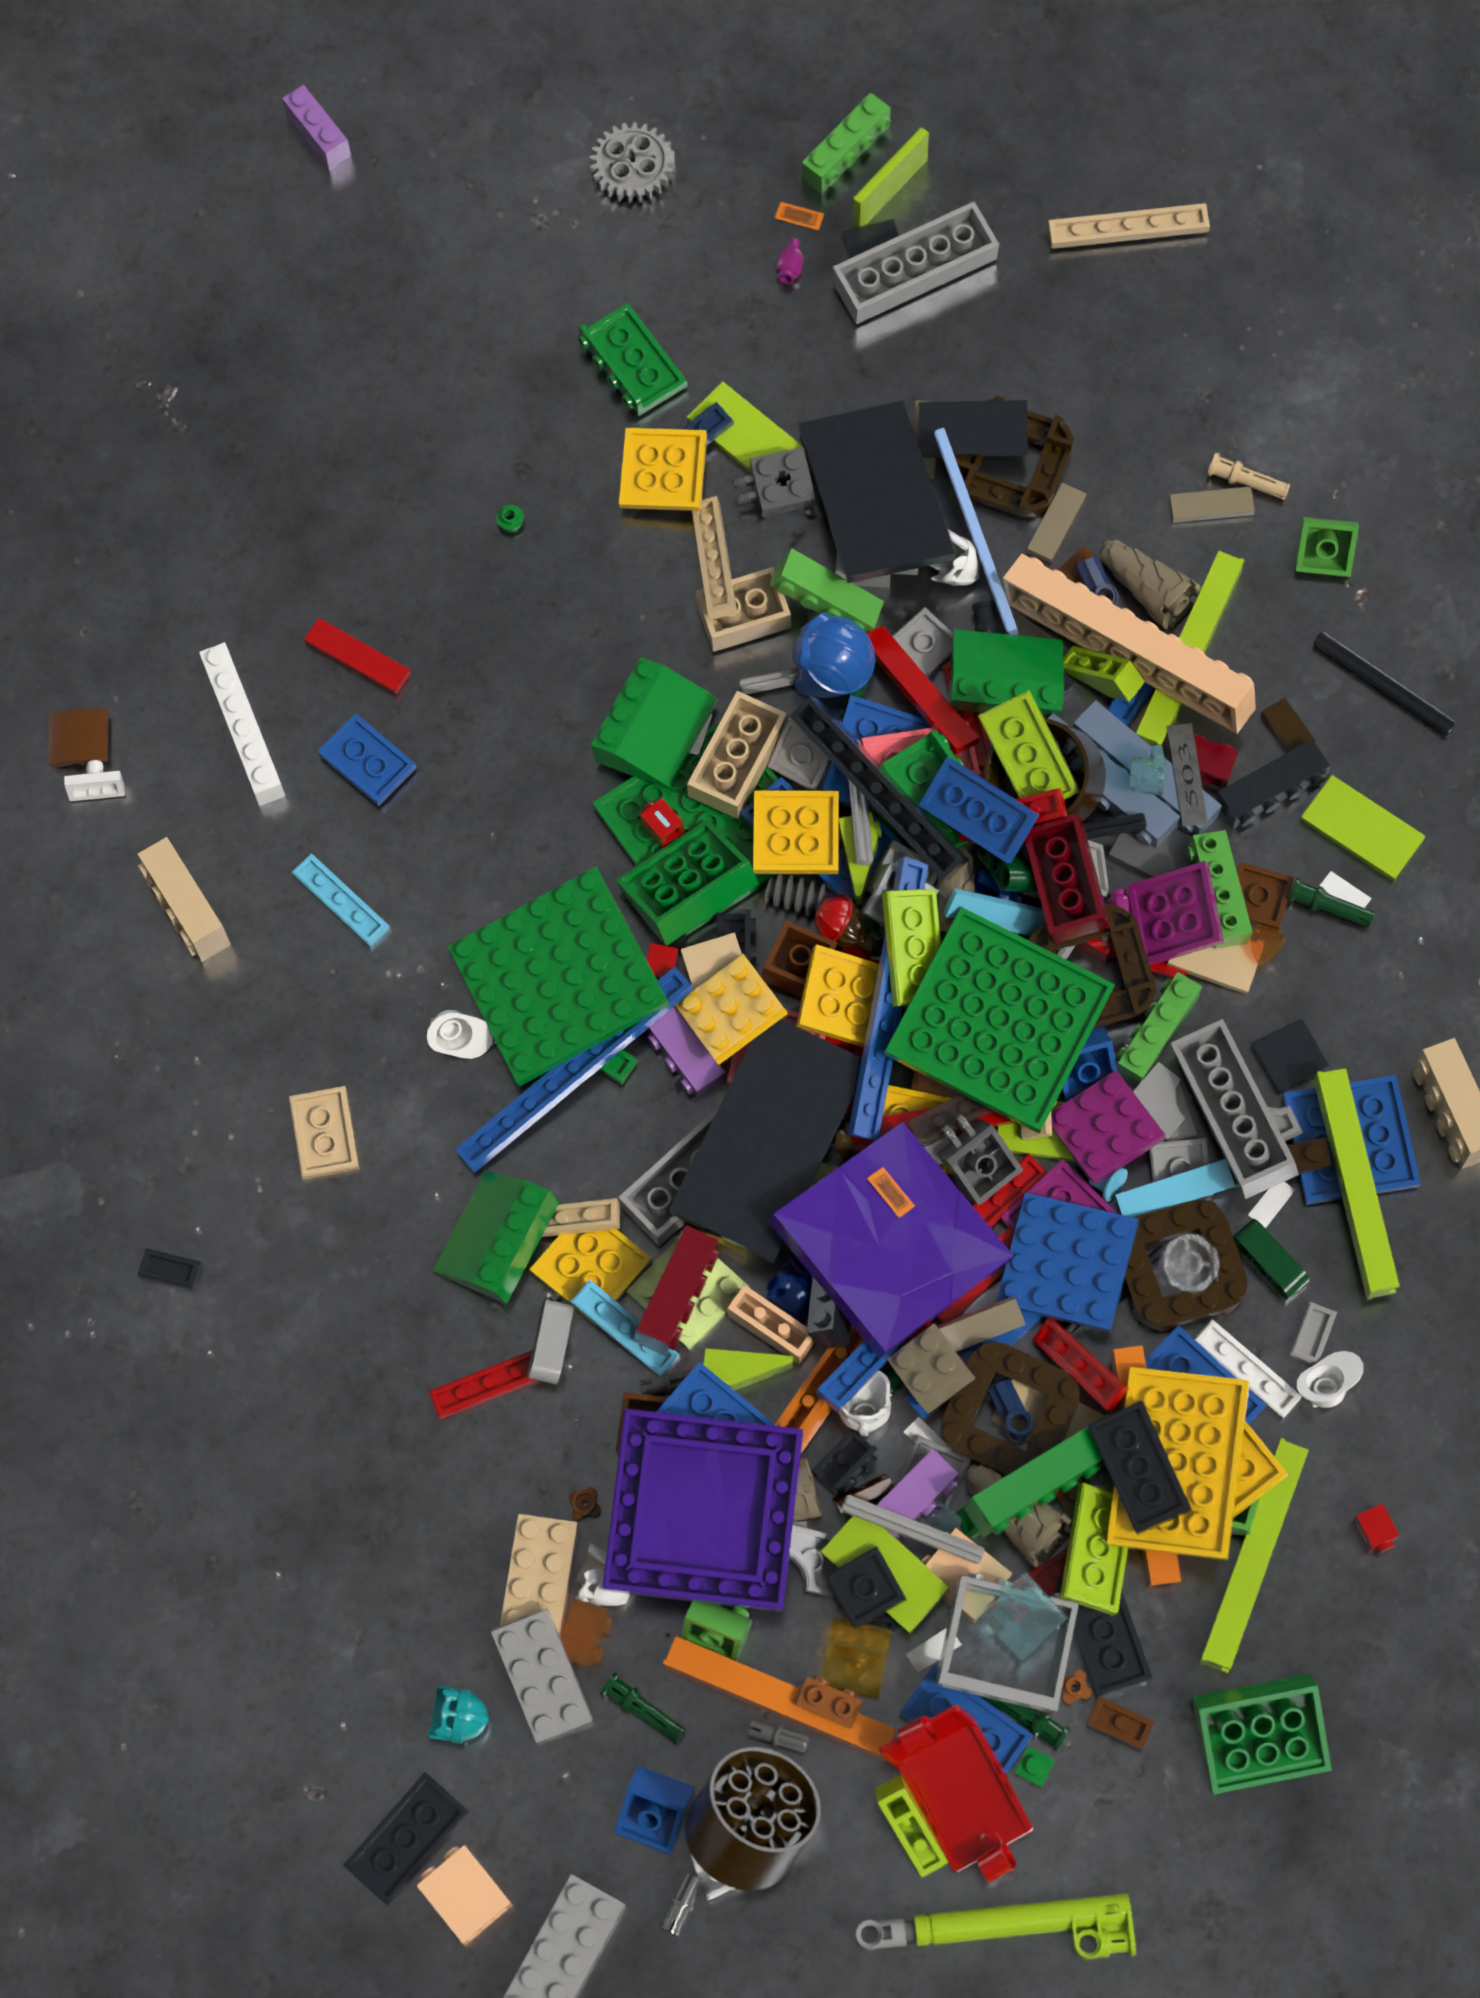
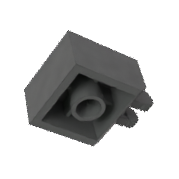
M803 447L750 458L751 475L732 481L734 488L754 485L755 492L741 494L736 497L738 504L758 501L761 517L811 508L815 504L814 490ZM778 479H784L787 481L786 486H780L781 483L777 484L776 482H778Z
M959 1114L955 1119L963 1133L957 1137L949 1126H944L941 1130L949 1144L936 1153V1155L964 1196L979 1206L1021 1173L1023 1169L991 1124L979 1119L971 1126L965 1117Z

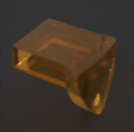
M1256 923L1255 930H1252L1253 933L1250 937L1251 949L1259 965L1273 958L1285 942V939L1282 938L1284 931Z

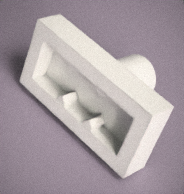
M91 760L86 764V774L64 776V785L69 801L125 796V786L121 772H103V763L98 760Z

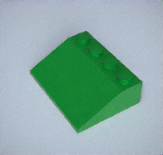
M953 630L948 702L956 711L983 713L1030 690L1043 718L1048 719L1053 713L1058 717L1060 716L1063 707L1064 691L1063 640Z
M640 657L591 743L595 762L670 789L715 708L718 698L670 668Z
M707 819L615 880L651 930L666 946L759 884L749 860Z
M485 1170L432 1271L507 1304L560 1202L546 1188L523 1179Z
M1310 1673L1192 1697L1196 1725L1213 1795L1332 1771L1318 1685Z

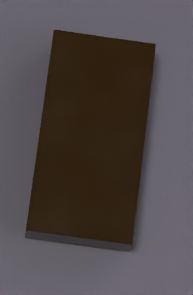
M1285 697L1261 712V716L1287 752L1311 739L1316 743V739Z

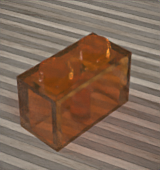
M573 1599L561 1638L571 1665L592 1671L594 1664H600L604 1647L600 1646L602 1636H608L613 1618L608 1617L609 1611L607 1608Z

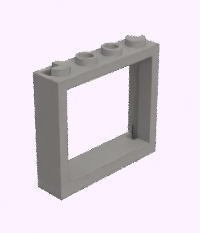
M966 1572V1576L958 1577L935 1685L1044 1712H1057L1079 1604L1061 1599L1058 1593H1054L1053 1597L1042 1595V1590L1034 1587L1025 1586L1024 1590L1012 1588L1013 1583L1005 1580L996 1579L995 1583L983 1581L984 1576L980 1574ZM966 1590L1063 1613L1046 1696L949 1673Z

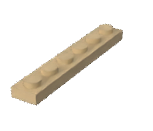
M1205 203L1049 220L1048 228L1051 248L1053 249L1209 232L1210 224Z
M717 496L702 500L701 511H692L707 613L710 620L737 613L721 508Z

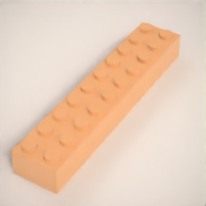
M1021 554L1003 577L1006 598L1010 607L1085 649L1131 660L1145 683L1230 731L1238 734L1256 709L1254 682L1250 677L1243 673L1237 674L1220 660H1212L1197 647L1191 648L1185 645L1177 636L1173 634L1167 635L1160 631L1154 623L1140 620L1129 609H1121L1112 604L1107 597L1103 595L1097 596L1090 592L1084 584L1070 581L1059 570L1054 569L1052 571L1045 567L1039 559L1035 557L1029 558Z

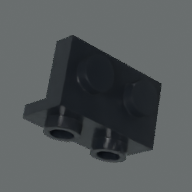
M745 909V914H717V938L735 933L741 953L745 955L749 962H756V945H751V935H756V918H751V909Z
M851 1429L811 1471L836 1496L842 1491L848 1493L858 1482L855 1477L862 1470L868 1472L877 1463L878 1448L875 1445L871 1446L859 1433Z

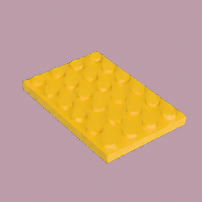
M1130 1367L1129 1389L1126 1395L1125 1408L1143 1401L1192 1511L1137 1535L1114 1485L1107 1538L1108 1546L1228 1560L1250 1386L1249 1380Z

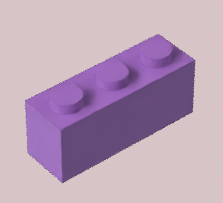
M304 85L282 98L286 116L329 170L351 157L347 138Z
M676 1006L648 1028L649 1036H647L649 1043L656 1051L660 1049L666 1056L663 1058L666 1066L672 1073L678 1072L682 1078L680 1084L688 1095L693 1093L699 1099L726 1081L724 1070L714 1060Z
M932 1449L876 1506L912 1520H916L921 1514L927 1517L938 1506L935 1500L942 1493L948 1496L958 1486L959 1483L956 1479L959 1477V1474ZM888 1530L896 1539L900 1536L904 1539L906 1538L904 1535Z

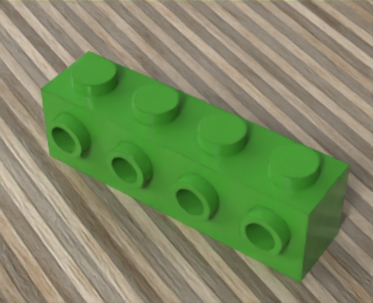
M870 93L802 162V179L822 194L830 185L836 182L838 177L854 163L864 150L871 146L872 142L881 133L886 131L891 123V107Z
M792 548L779 558L769 584L781 594L797 600L805 608L812 609L819 614L825 612L831 616L847 618L858 624L866 633L874 629L884 603L883 600L853 583H847V580Z
M1226 830L1193 835L1189 846L1186 848L1187 859L1189 863L1193 864L1202 861L1209 863L1224 943L1214 946L1215 949L1248 944L1253 932Z
M1177 972L1173 980L1167 978L1160 990V993L1163 994L1158 1002L1152 1001L1145 1013L1148 1018L1143 1025L1140 1023L1136 1025L1130 1035L1133 1041L1128 1048L1123 1046L1115 1058L1118 1062L1117 1071L1122 1078L1138 1086L1149 1074L1198 1000L1202 989L1201 985Z

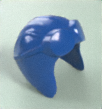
M825 612L816 615L801 628V633L796 638L793 646V663L799 668V676L795 680V689L800 694L820 698L840 697L861 689L872 676L875 666V653L872 642L858 624L847 618L831 616Z

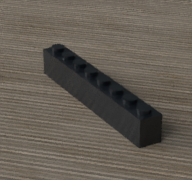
M809 696L790 715L793 721L943 880L952 878L969 861L962 851L817 697Z

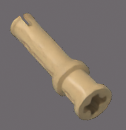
M1217 452L1207 473L1208 476L1216 475L1228 480L1229 484L1237 482L1275 496L1283 501L1291 485L1243 467L1241 461L1233 462L1222 458L1220 453Z

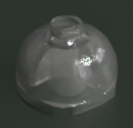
M1195 1234L1178 1236L1167 1243L1159 1258L1160 1274L1166 1284L1176 1291L1186 1293L1197 1292L1207 1288L1212 1280H1215L1219 1271L1220 1262L1214 1246L1211 1247L1205 1241L1207 1239Z

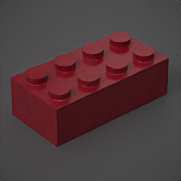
M1076 813L1032 827L1025 842L1048 931L1055 943H1062L1111 928L1085 827L1078 814Z
M686 1225L637 1327L634 1342L666 1356L669 1349L675 1350L683 1331L680 1328V1324L684 1323L687 1325L695 1306V1302L692 1299L693 1297L699 1299L708 1278L704 1274L706 1271L711 1273L720 1253V1250L716 1249L717 1239Z

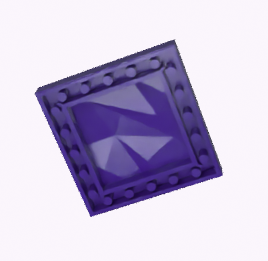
M904 1122L897 1125L778 1210L769 1220L770 1225L879 1359L1005 1266L1013 1257V1254L957 1189L956 1185ZM882 1167H884L915 1205V1207L900 1218L867 1179Z
M625 1409L602 1586L603 1591L783 1612L803 1429Z

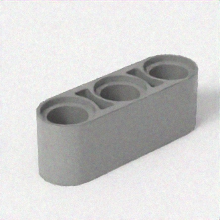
M544 1299L529 1363L528 1378L555 1385L558 1383L574 1310L573 1305Z

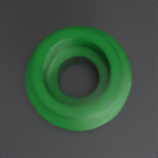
M506 505L498 511L496 519L500 528L512 532L521 527L524 516L519 507ZM507 515H514V518L510 520L505 517Z

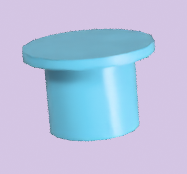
M1120 1168L1097 1184L1093 1185L1090 1180L1089 1184L1103 1192L1105 1201H1111L1116 1197L1115 1194L1122 1190L1128 1171L1125 1168Z

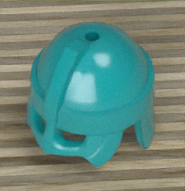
M437 1685L435 1705L427 1738L451 1741V1743H463V1741L476 1738L484 1731L486 1724H488L489 1717L485 1704L476 1695L472 1694L470 1690Z

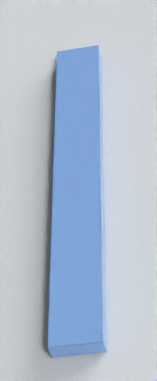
M938 429L934 433L1006 633L1007 635H1018L1017 626L945 429Z

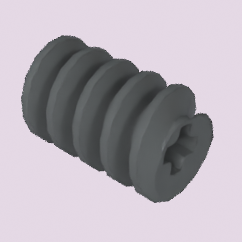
M777 874L775 877L771 876L764 903H768L773 897V904L778 907L784 900V908L786 910H789L794 904L796 913H800L805 907L806 916H811L815 910H818V906L825 901V884H822L818 890H815L814 881H811L805 887L803 877L795 884L793 883V874H790L786 880H783L782 874Z

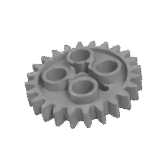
M636 122L633 123L632 128H628L626 123H623L622 130H618L617 127L613 126V134L604 131V140L596 139L597 147H592L593 156H590L591 174L594 176V183H599L600 191L608 189V197L616 193L618 201L627 196L628 202L631 203L633 197L637 196L638 201L642 202V195L646 194L649 199H652V191L654 190L660 194L661 185L668 186V178H673V169L675 168V160H673L674 150H671L670 141L665 142L664 134L657 136V128H653L649 132L647 131V124L638 129ZM642 147L647 148V149H645V150H639V148H642ZM620 152L621 154L614 155L613 153Z

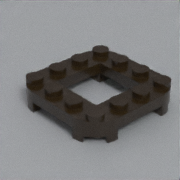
M994 396V399L986 401H1003L1005 397ZM1028 411V442L1043 446L1044 448L1027 487L979 472L978 470L984 456L955 457L970 500L1017 516L1039 518L1051 505L1072 453L1074 436H1072L1071 430L1064 423L1065 419L1056 414L1054 419ZM949 476V480H950V483H951V489H952L953 491H955V490H954V487H953V485H952L950 476Z
M1105 905L1111 928L1056 944L1050 936L1047 923L1045 922L1038 926L1029 939L1030 942L1057 955L1056 951L1111 936L1126 989L1110 994L1093 1028L1141 1015L1151 1005L1156 992V983L1138 928V922L1130 912L1114 905Z
M1193 1200L1133 1217L1139 1219V1224L1124 1282L1134 1308L1133 1314L1137 1321L1140 1320L1144 1325L1156 1329L1158 1332H1166L1178 1325L1221 1313L1229 1314L1241 1303L1247 1290V1276L1226 1216L1215 1202L1210 1200ZM1196 1232L1200 1235L1216 1282L1162 1297L1145 1246Z
M991 1342L978 1347L966 1364L975 1379L951 1397L941 1422L942 1435L949 1448L953 1451L991 1467L998 1472L1009 1475L1063 1441L1079 1404V1387L1072 1376L1066 1371L1005 1343ZM995 1373L1049 1397L1026 1450L972 1426Z

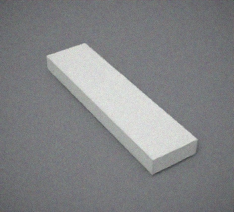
M1213 1319L1194 1339L1237 1379L1249 1380V1390L1280 1419L1283 1420L1302 1398L1297 1391Z

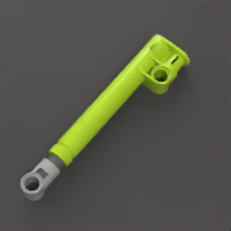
M1128 1893L930 1913V1915L919 1914L914 1915V1921L905 1922L903 1918L876 1921L866 1920L856 1930L857 1944L867 1951L906 1946V1942L916 1941L917 1946H927L931 1943L936 1945L1071 1931L1074 1953L1082 1960L1110 1957V1954L1129 1952L1130 1956H1136L1133 1920ZM867 1927L874 1928L879 1935L877 1941L872 1944L865 1943L861 1939L863 1929ZM1082 1937H1090L1095 1941L1096 1949L1093 1953H1085L1081 1950L1079 1942ZM1113 1941H1125L1119 1943H1112Z

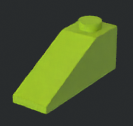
M1072 646L1063 658V669L1067 674L1111 698L1130 702L1145 682L1129 659Z
M872 812L868 813L873 861L868 866H860L857 863L852 816L838 819L856 906L862 905L878 848L877 838L882 837L879 820L873 821Z
M705 1348L704 1366L735 1391L793 1369V1356Z
M900 1774L875 1788L879 1806L920 1876L924 1877L948 1864L933 1831L902 1775Z

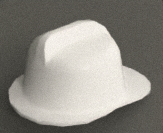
M445 1010L440 1012L435 1018H431L426 1038L429 1046L434 1051L472 1059L488 1051L492 1045L493 1035L485 1021L462 1014L456 1010Z
M1335 1352L1301 1373L1297 1379V1390L1302 1397L1310 1401L1314 1408L1334 1407L1342 1402L1346 1391L1360 1380L1363 1374V1363L1360 1357L1352 1352Z

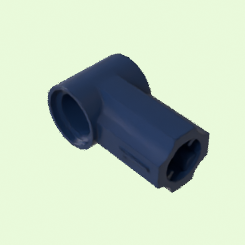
M1097 555L1074 565L1082 584L1090 592L1097 596L1099 591L1103 592L1112 604H1116L1118 592L1109 583Z
M1011 1379L999 1382L989 1388L987 1392L1005 1426L1004 1429L1007 1436L1016 1441L1027 1438L1032 1427V1417L1026 1411ZM1014 1419H1021L1026 1423L1027 1427L1024 1430L1017 1431L1011 1427L1010 1422Z

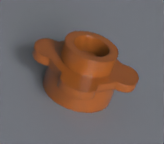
M589 1487L586 1490L572 1491L569 1494L568 1499L573 1505L572 1516L575 1519L580 1520L586 1515L597 1516L600 1513L601 1508L596 1501V1489ZM583 1501H587L586 1506L582 1505Z
M1082 1670L1075 1671L1073 1675H1064L1062 1699L1066 1704H1073L1074 1701L1081 1698L1086 1700L1091 1696V1689L1087 1687L1085 1682L1086 1674ZM1073 1684L1077 1685L1076 1690L1071 1688Z

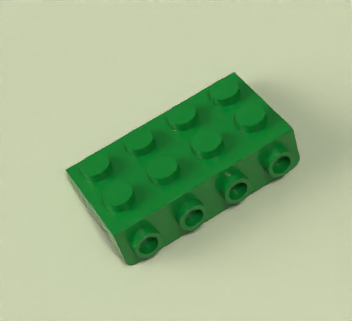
M628 303L588 328L584 324L578 327L579 336L577 338L581 347L585 351L589 350L591 352L596 367L606 372L608 375L607 380L611 387L621 392L622 400L629 410L633 408L638 416L687 387V380Z
M934 729L927 736L887 760L881 766L919 806L947 757L954 759L963 766L964 764L959 757L954 756L950 751L946 737ZM920 807L959 849L970 842H960L956 829Z

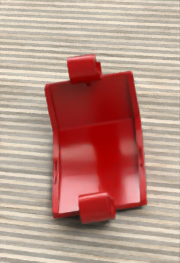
M954 1705L931 1719L927 1716L919 1717L898 1729L897 1738L879 1747L881 1755L901 1772L953 1871L959 1872L977 1862L984 1877L988 1882H992L1017 1868V1863L1008 1844L1032 1832L1033 1826L976 1719L959 1705Z

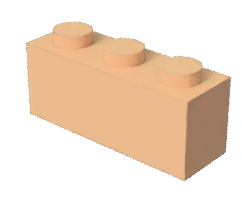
M746 1285L741 1288L727 1308L728 1317L782 1354L793 1356V1361L798 1365L803 1362L816 1343L807 1334L806 1326Z

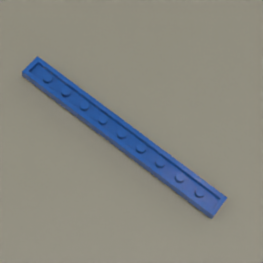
M907 857L899 858L893 891L923 890L929 865ZM886 931L848 1131L850 1136L871 1142L879 1139L893 1059L884 1055L900 1024L903 1006L893 1007Z
M675 966L658 980L670 1006L655 1012L637 1024L551 1069L455 1149L474 1173L694 990L692 985Z

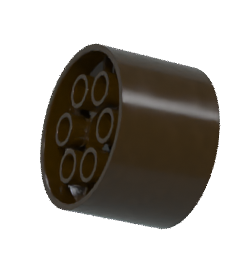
M1044 718L1054 740L1059 743V749L1075 781L1076 777L1085 775L1083 784L1076 782L1080 789L1077 796L1073 800H1069V798L1064 800L1067 816L1077 813L1081 821H1083L1095 810L1104 792L1106 769L1103 757L1096 744L1083 732L1060 722ZM1072 739L1076 746L1067 754V746ZM992 745L986 758L985 780L1014 799H1018L1019 797ZM1079 757L1081 767L1078 771L1073 772L1071 770V762ZM1050 820V821H1046V822L1034 824L1033 827L1038 826V825H1041V824H1044V823H1047V822H1051V821H1054V820Z
M759 1747L736 1750L725 1756L718 1763L687 1812L685 1838L688 1848L698 1865L709 1876L726 1886L750 1891L770 1887L786 1875L816 1832L821 1816L819 1795L807 1773L787 1756ZM715 1798L724 1802H716Z

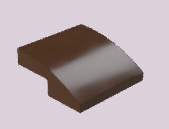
M76 709L49 714L48 765L58 768L79 763L85 767L91 760H98L102 763L108 762V710Z

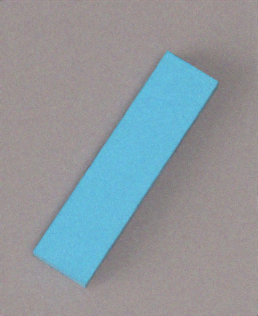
M312 853L291 872L306 889L370 948L390 929L389 925Z
M956 888L953 889L943 911L945 917L955 919L960 908L963 907L1011 932L1031 936L1038 926L1046 922L1043 908Z
M1222 1159L1115 1194L1121 1214L1135 1217L1235 1187L1227 1160Z
M590 1279L570 1302L657 1376H662L679 1355L675 1350L669 1349L666 1356L634 1342L635 1333L640 1321Z

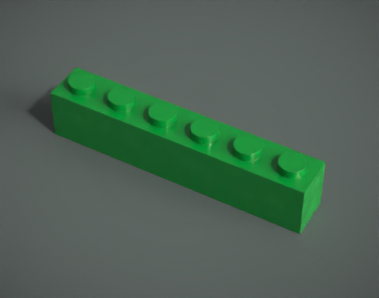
M1089 1427L1084 1428L984 1489L964 1505L963 1509L983 1537L991 1532H994L995 1535L1000 1534L1010 1526L1009 1521L1012 1519L1023 1520L1033 1512V1506L1038 1503L1041 1507L1047 1505L1056 1498L1054 1493L1059 1490L1066 1493L1078 1484L1077 1479L1084 1476L1086 1479H1089L1101 1470L1099 1466L1104 1461Z

